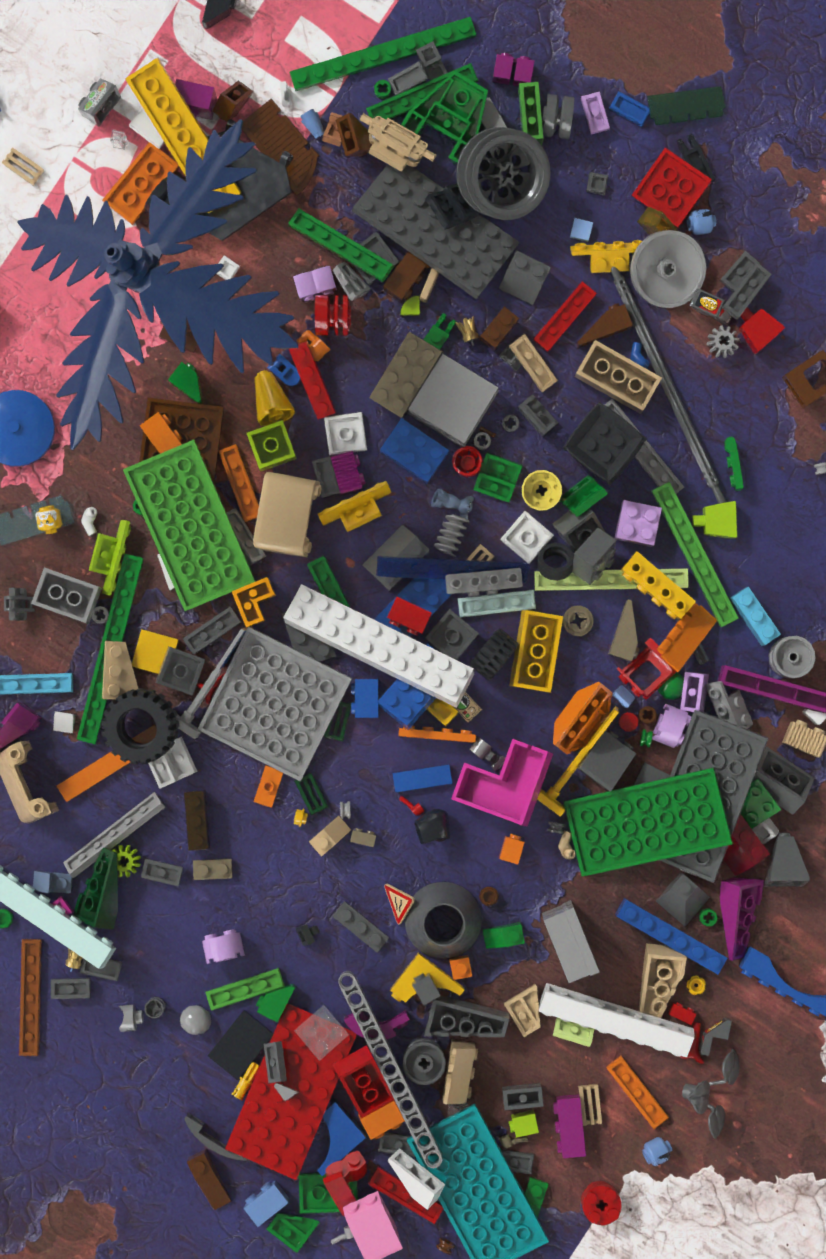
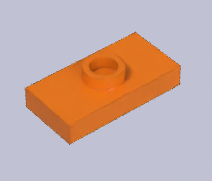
M265 765L254 799L255 803L272 808L283 776L282 772Z

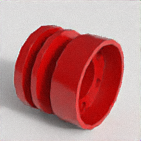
M315 295V335L328 336L330 327H334L335 335L339 336V327H343V336H348L351 326V305L348 296L343 295V304H339V295H336L334 304H330L328 295Z

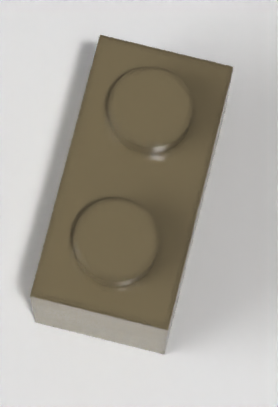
M359 828L352 831L350 842L374 847L376 839L374 832H362L363 829Z

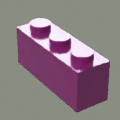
M579 1094L556 1096V1102H553L554 1114L558 1115V1121L555 1122L556 1134L559 1133L560 1141H557V1151L561 1153L562 1158L586 1156L580 1096Z

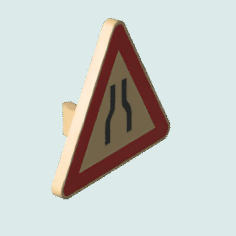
M385 884L384 887L397 924H402L415 899L390 884Z

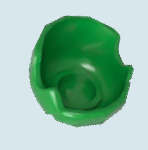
M676 672L658 689L659 694L663 698L677 700L682 697L684 676Z

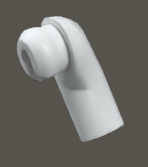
M94 507L87 508L81 519V523L88 536L97 533L93 525L97 515V510Z

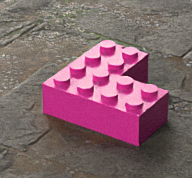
M512 739L500 775L464 763L451 799L527 827L553 753Z

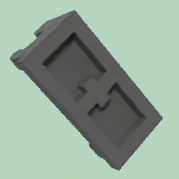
M533 394L517 408L542 437L558 424L557 420L553 418Z

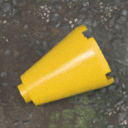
M267 370L257 373L254 380L257 420L260 425L267 426L281 419L285 422L292 418L295 414L294 407L273 373Z

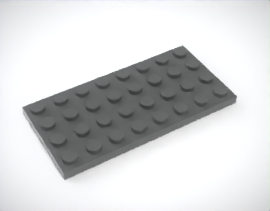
M388 164L354 205L352 211L477 299L516 249L519 242L480 214L465 223L444 230L425 199L428 194L443 191V188L414 167L406 165L401 172Z
M695 709L670 777L714 767L732 837L769 738ZM728 845L660 861L714 883Z

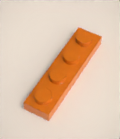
M412 726L409 730L403 727L399 728L398 735L400 737L475 743L476 735H473L472 731L461 730L460 733H453V729L442 728L441 732L434 731L433 727H422V730H415V726Z

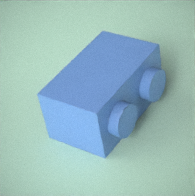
M276 1180L272 1183L267 1182L260 1188L261 1192L259 1194H252L245 1200L244 1210L257 1227L289 1203L290 1198Z

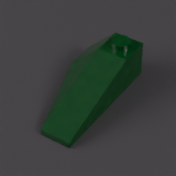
M103 848L93 867L94 873L92 877L88 878L85 883L87 887L84 893H80L77 899L73 916L94 928L113 930L118 913L117 853Z

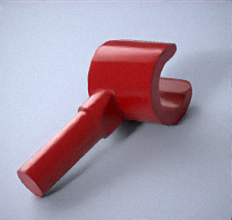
M403 796L399 798L416 816L421 815L425 811L419 803L413 806Z

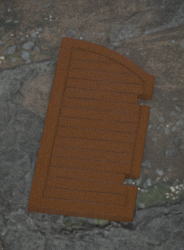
M271 98L243 121L242 131L251 142L256 144L255 146L260 152L277 162L280 161L284 151L294 156L293 161L287 166L291 189L298 196L310 182L316 168L317 158L320 155L313 147L309 150L305 148L309 142L286 115H283L281 118L278 116V113L282 110Z

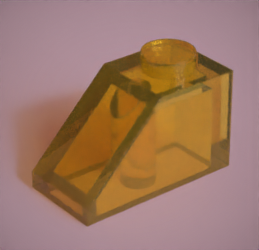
M648 207L637 221L649 235L663 230L678 231L663 212Z

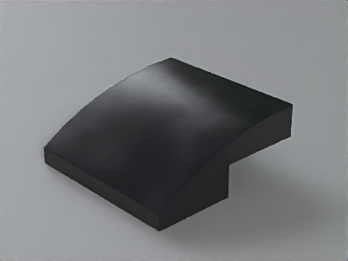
M457 183L446 186L443 191L428 194L425 198L444 230L458 226L479 215L464 200Z

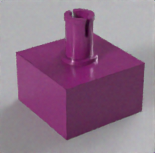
M176 79L175 85L195 118L200 117L213 120L214 112L212 111L217 102L214 87Z

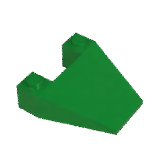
M454 71L408 112L401 126L420 136L426 125L457 142L448 157L449 161L457 165L465 145L476 134L480 133L488 90L459 72Z

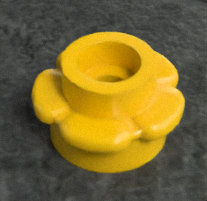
M304 808L302 810L296 809L293 824L299 825V827L302 824H306L308 813H304Z
M692 976L687 981V988L691 994L696 995L704 992L706 983L703 978Z

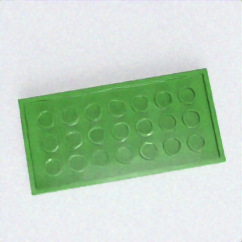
M195 439L123 469L184 611L256 582Z

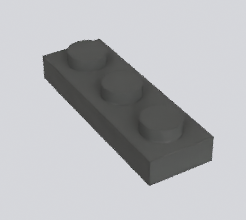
M755 263L723 305L722 309L737 320L772 274L759 263Z
M230 606L184 637L183 640L194 655L239 625L241 621Z
M346 901L341 904L332 916L375 952H378L389 939L388 935Z

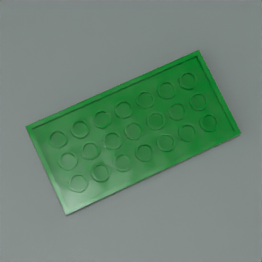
M714 767L612 790L611 792L607 791L564 801L582 877L733 844Z

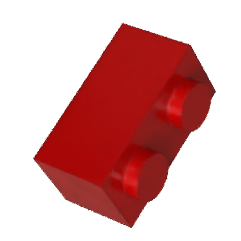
M673 1002L668 1012L669 1015L692 1025L696 1017L694 1009L689 1007L686 1009L679 1002Z

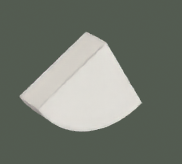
M286 81L279 82L282 106H289L288 85Z

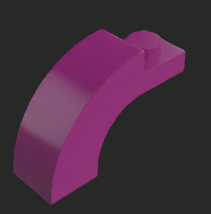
M405 1010L389 1020L378 1023L386 1039H390L396 1036L394 1028L400 1029L406 1026L410 1017ZM363 1011L359 1014L361 1020L366 1021L369 1019ZM353 1013L344 1017L346 1025L354 1033L364 1038ZM376 1029L368 1031V1036L371 1038H376L379 1035Z

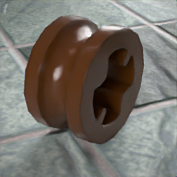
M644 706L639 710L638 717L643 723H651L656 719V711L650 706ZM644 710L652 712L650 720L642 717Z
M440 1237V1243L436 1245V1248L443 1253L451 1255V1249L455 1248V1244L446 1238Z

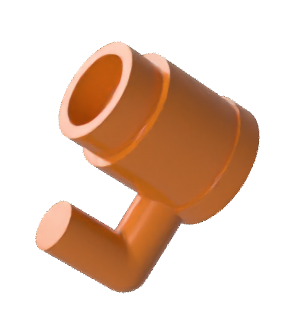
M306 330L296 341L300 344L309 339L311 341L310 349L315 361L318 362L330 351V348L310 330Z

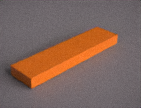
M237 445L219 450L244 522L256 519L259 504Z
M619 1056L606 1067L653 1129H656L669 1118L622 1056Z

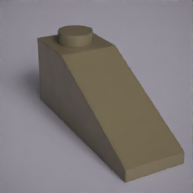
M627 599L608 655L631 662L633 658H637L639 648H637L638 640L632 600Z

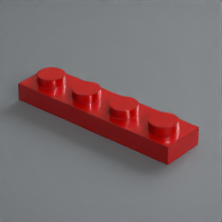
M582 281L533 341L548 353L597 293Z
M305 341L298 344V348H290V354L317 419L319 420L336 413L308 342Z
M379 1166L368 1182L370 1186L433 1224L436 1223L443 1211V1207L438 1201L428 1210L411 1197L398 1177Z

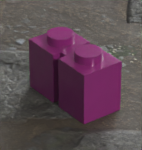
M508 53L497 54L492 82L509 85L513 65L516 66L513 86L519 87V83H530L534 60L526 56H520V58L515 59Z

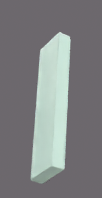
M534 590L458 598L460 618L536 609Z

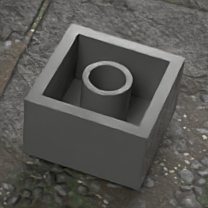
M597 528L574 553L572 573L589 585L594 580L598 581L606 567L610 568L615 561L616 540Z

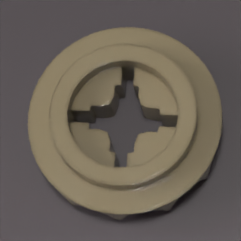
M583 606L569 608L563 616L565 630L573 636L587 634L593 626L592 613ZM575 613H577L579 618H586V620L580 623V629L577 624H570L572 620H575Z

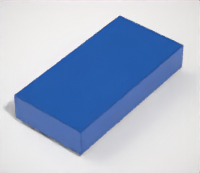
M619 91L609 107V110L640 127L644 125L652 110Z

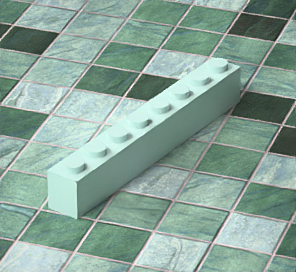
M0 865V901L98 969L105 967L116 950L111 940L96 935L97 931L90 926L86 928L80 924L82 921L73 915L70 917L65 913L66 910L59 905H52L48 897L43 894L39 896L34 892L35 889L26 883L23 885L18 881L19 878L12 873L7 874Z

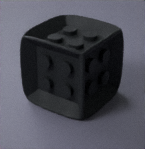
M599 401L571 434L563 450L569 452L579 463L611 486L634 459L647 438L642 436L635 427Z

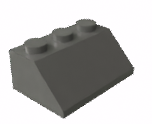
M402 525L363 566L390 592L430 550L410 530Z
M766 746L753 781L759 778L777 804L793 815L806 801L815 778Z

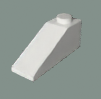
M401 1149L397 1150L388 1159V1162L411 1197L428 1210L438 1200L445 1184Z

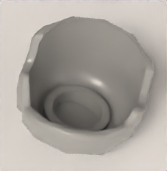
M188 1006L180 1016L181 1027L192 1035L203 1034L211 1025V1015L209 1011L201 1006Z

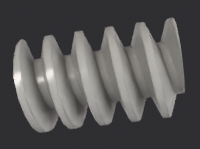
M452 514L445 516L449 522H443L442 525L446 529H440L439 532L443 536L437 537L440 543H435L434 547L444 554L456 557L451 553L452 551H458L454 544H461V541L457 539V537H464L460 529L466 530L467 528L463 525V522L469 523L470 521Z

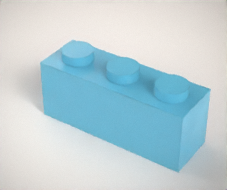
M749 587L742 589L729 598L761 646L768 644L781 635Z

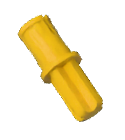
M252 1062L243 1077L240 1076V1081L232 1092L233 1096L243 1100L260 1067L258 1064Z

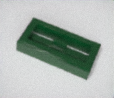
M340 702L333 735L329 734L332 724L331 720L324 737L343 741L351 704ZM343 706L347 707L345 713L341 735L339 737L337 736V732L342 715Z
M312 772L303 776L301 781H294L311 815L328 807ZM308 778H310L323 804V806L321 807L319 806L314 796V793L307 781ZM302 781L316 807L315 810L312 809L300 784Z

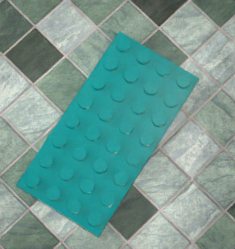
M476 1104L429 1127L442 1153V1163L437 1168L428 1167L413 1137L407 1138V1142L418 1163L445 1184L438 1199L471 1259H516L549 1242V1238ZM423 1135L419 1141L422 1144H427L430 1138ZM431 1153L428 1156L431 1162H435L439 1158L435 1153Z

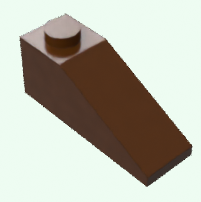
M617 303L608 307L609 310L577 342V349L594 343L595 340L599 341L631 329L633 325L625 304L620 306Z
M207 1149L190 1156L187 1164L212 1208L216 1210L232 1202Z

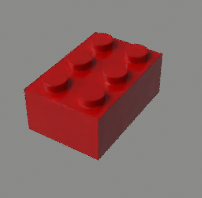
M367 1045L332 1064L361 1119L394 1101L393 1095Z

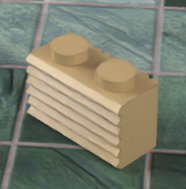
M800 720L790 722L782 743L820 758L826 745V735H824L826 731L817 727L812 730L807 727V723Z

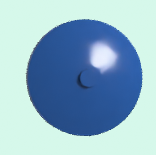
M23 390L0 393V463L13 467L30 465L41 459L51 447L55 436L54 417L45 402L30 392Z

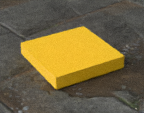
M141 629L132 667L159 674L168 646L177 649L179 639Z

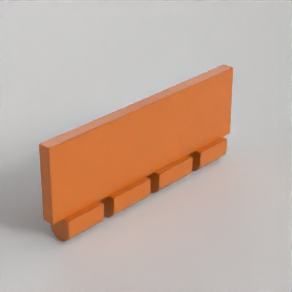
M694 603L657 648V651L661 654L660 657L676 672H679L717 620L703 606Z

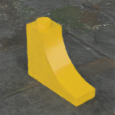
M420 952L417 953L390 988L391 996L398 1002L403 1000L406 1003L408 999L416 994L412 986V982L415 981L414 978L421 973L425 975L429 973L437 988L450 990L459 996L465 990L461 984L453 980L452 977Z

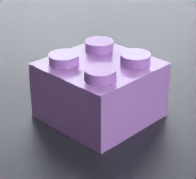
M623 500L614 539L648 547L654 546L662 508Z

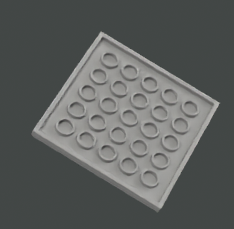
M248 627L198 730L301 781L352 678L252 627Z

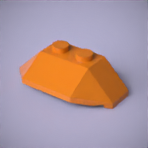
M600 682L578 690L554 723L553 744L565 754H570L572 751L585 747L609 715L613 692Z

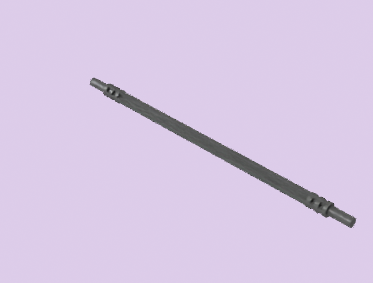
M613 266L611 268V273L615 279L613 282L626 306L656 374L662 377L660 383L709 488H712L718 503H724L726 500L718 485L719 480L624 276H621L619 270Z

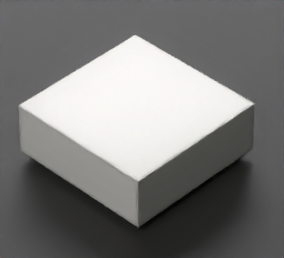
M223 256L218 264L222 263L224 267L217 275L225 280L231 279L240 269V266L226 256Z

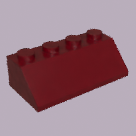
M740 814L731 837L733 844L728 845L723 859L735 876L750 869L770 855Z

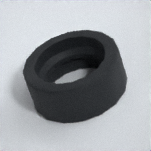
M547 544L538 554V570L543 577L549 580L558 581L565 579L572 573L574 554L564 544ZM557 555L565 558L567 565L561 568H552L544 561L549 556Z

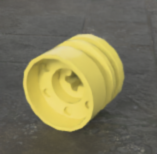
M537 470L530 473L522 485V496L525 503L536 510H548L554 507L559 502L562 494V485L559 479L553 473L546 470ZM539 485H542L543 488H547V491L544 492V496H541L540 493H536V490L539 489Z

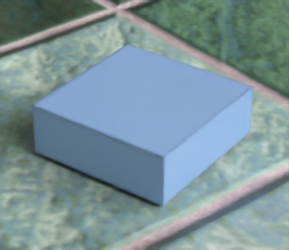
M575 218L570 238L588 242L593 222Z

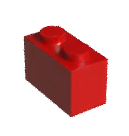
M396 597L387 618L390 619V624L398 628L403 625L408 628L407 632L417 636L418 633H423L432 613Z

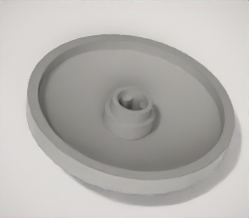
M663 230L653 233L639 244L633 254L630 267L631 280L637 293L648 303L663 308L681 306L690 301L697 289H700L703 285L706 275V261L703 251L698 243L685 233L674 230Z

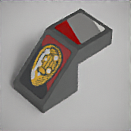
M697 289L689 306L702 315L712 316L722 325L728 326L732 319V316L722 309L726 303L725 300Z
M725 1017L702 1032L699 1052L702 1055L709 1056L713 1037L728 1040L732 1020Z

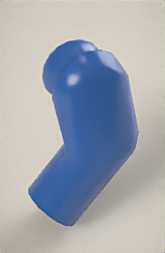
M633 342L630 359L647 369L649 361L641 355L642 344Z

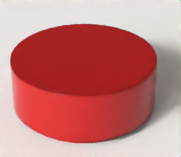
M624 713L619 718V726L624 731H633L638 726V718L633 713Z

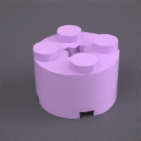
M665 704L663 707L665 709L664 715L661 713L653 731V734L656 735L652 737V740L675 748V746L678 747L679 744H682L685 736L682 733L685 726L688 727L692 716L688 715L686 711Z
M235 929L224 931L223 936H217V934L204 936L205 940L202 943L207 964H211L212 959L216 963L235 959L238 953H240L241 957L245 956L241 935L236 933Z

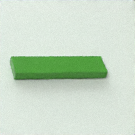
M276 968L206 991L205 993L212 1011L285 987L280 969Z

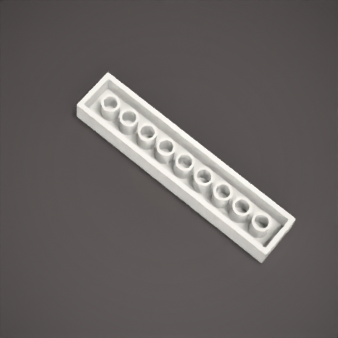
M302 584L283 617L286 624L456 708L474 676V668Z

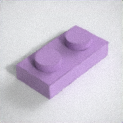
M600 91L581 96L591 135L609 130L610 126Z

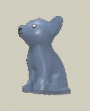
M437 489L433 495L431 506L458 509L460 517L468 520V514L472 511L474 497L467 496L460 500L443 489Z

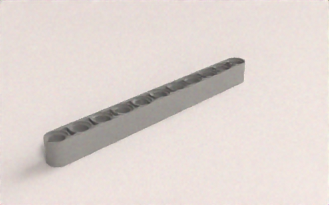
M344 971L341 973L338 981L344 997L426 1165L430 1168H437L442 1163L441 1150L356 975L351 971ZM350 976L353 979V983L345 985L342 982V978ZM352 994H359L362 1000L359 1003L352 1002L350 998ZM362 1011H367L370 1014V1018L366 1021L361 1020L359 1014ZM376 1029L379 1035L376 1038H371L368 1036V1031ZM378 1047H385L387 1053L384 1056L378 1055L376 1052ZM388 1064H392L396 1070L393 1073H387L385 1067ZM396 1082H401L404 1084V1089L396 1091L393 1085ZM405 1100H410L413 1106L406 1109L402 1106V1103ZM413 1118H419L422 1123L419 1126H413L410 1121ZM423 1135L430 1138L429 1143L422 1144L419 1141L420 1137ZM431 1153H435L439 1158L437 1161L431 1162L428 1156Z

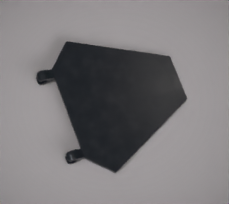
M232 119L228 120L225 131L218 133L221 137L236 122ZM252 148L242 158L227 166L229 168H256L257 172L235 182L242 192L239 195L244 197L243 200L213 210L210 213L197 214L226 219L228 221L227 224L209 232V234L224 241L290 195L292 190L287 166L293 161L294 156L284 151L280 161L277 162Z

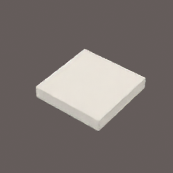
M362 412L324 417L329 456L350 451H367Z
M524 511L500 540L526 563L530 564L554 535L528 512Z

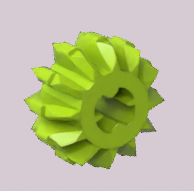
M123 845L119 846V851L115 848L112 850L117 853L119 877L123 876L124 871L126 877H130V871L135 874L137 873L135 867L141 866V863L135 862L141 859V856H134L138 851L137 849L130 852L131 845H127L125 850ZM123 856H126L125 859H129V862L126 863V866H124V863L121 864L120 860L123 859Z

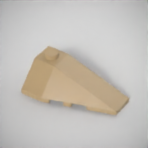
M646 943L639 1012L658 1018L662 1017L667 1008V1003L671 996L674 995L679 981L684 976L687 959L685 955L666 945Z

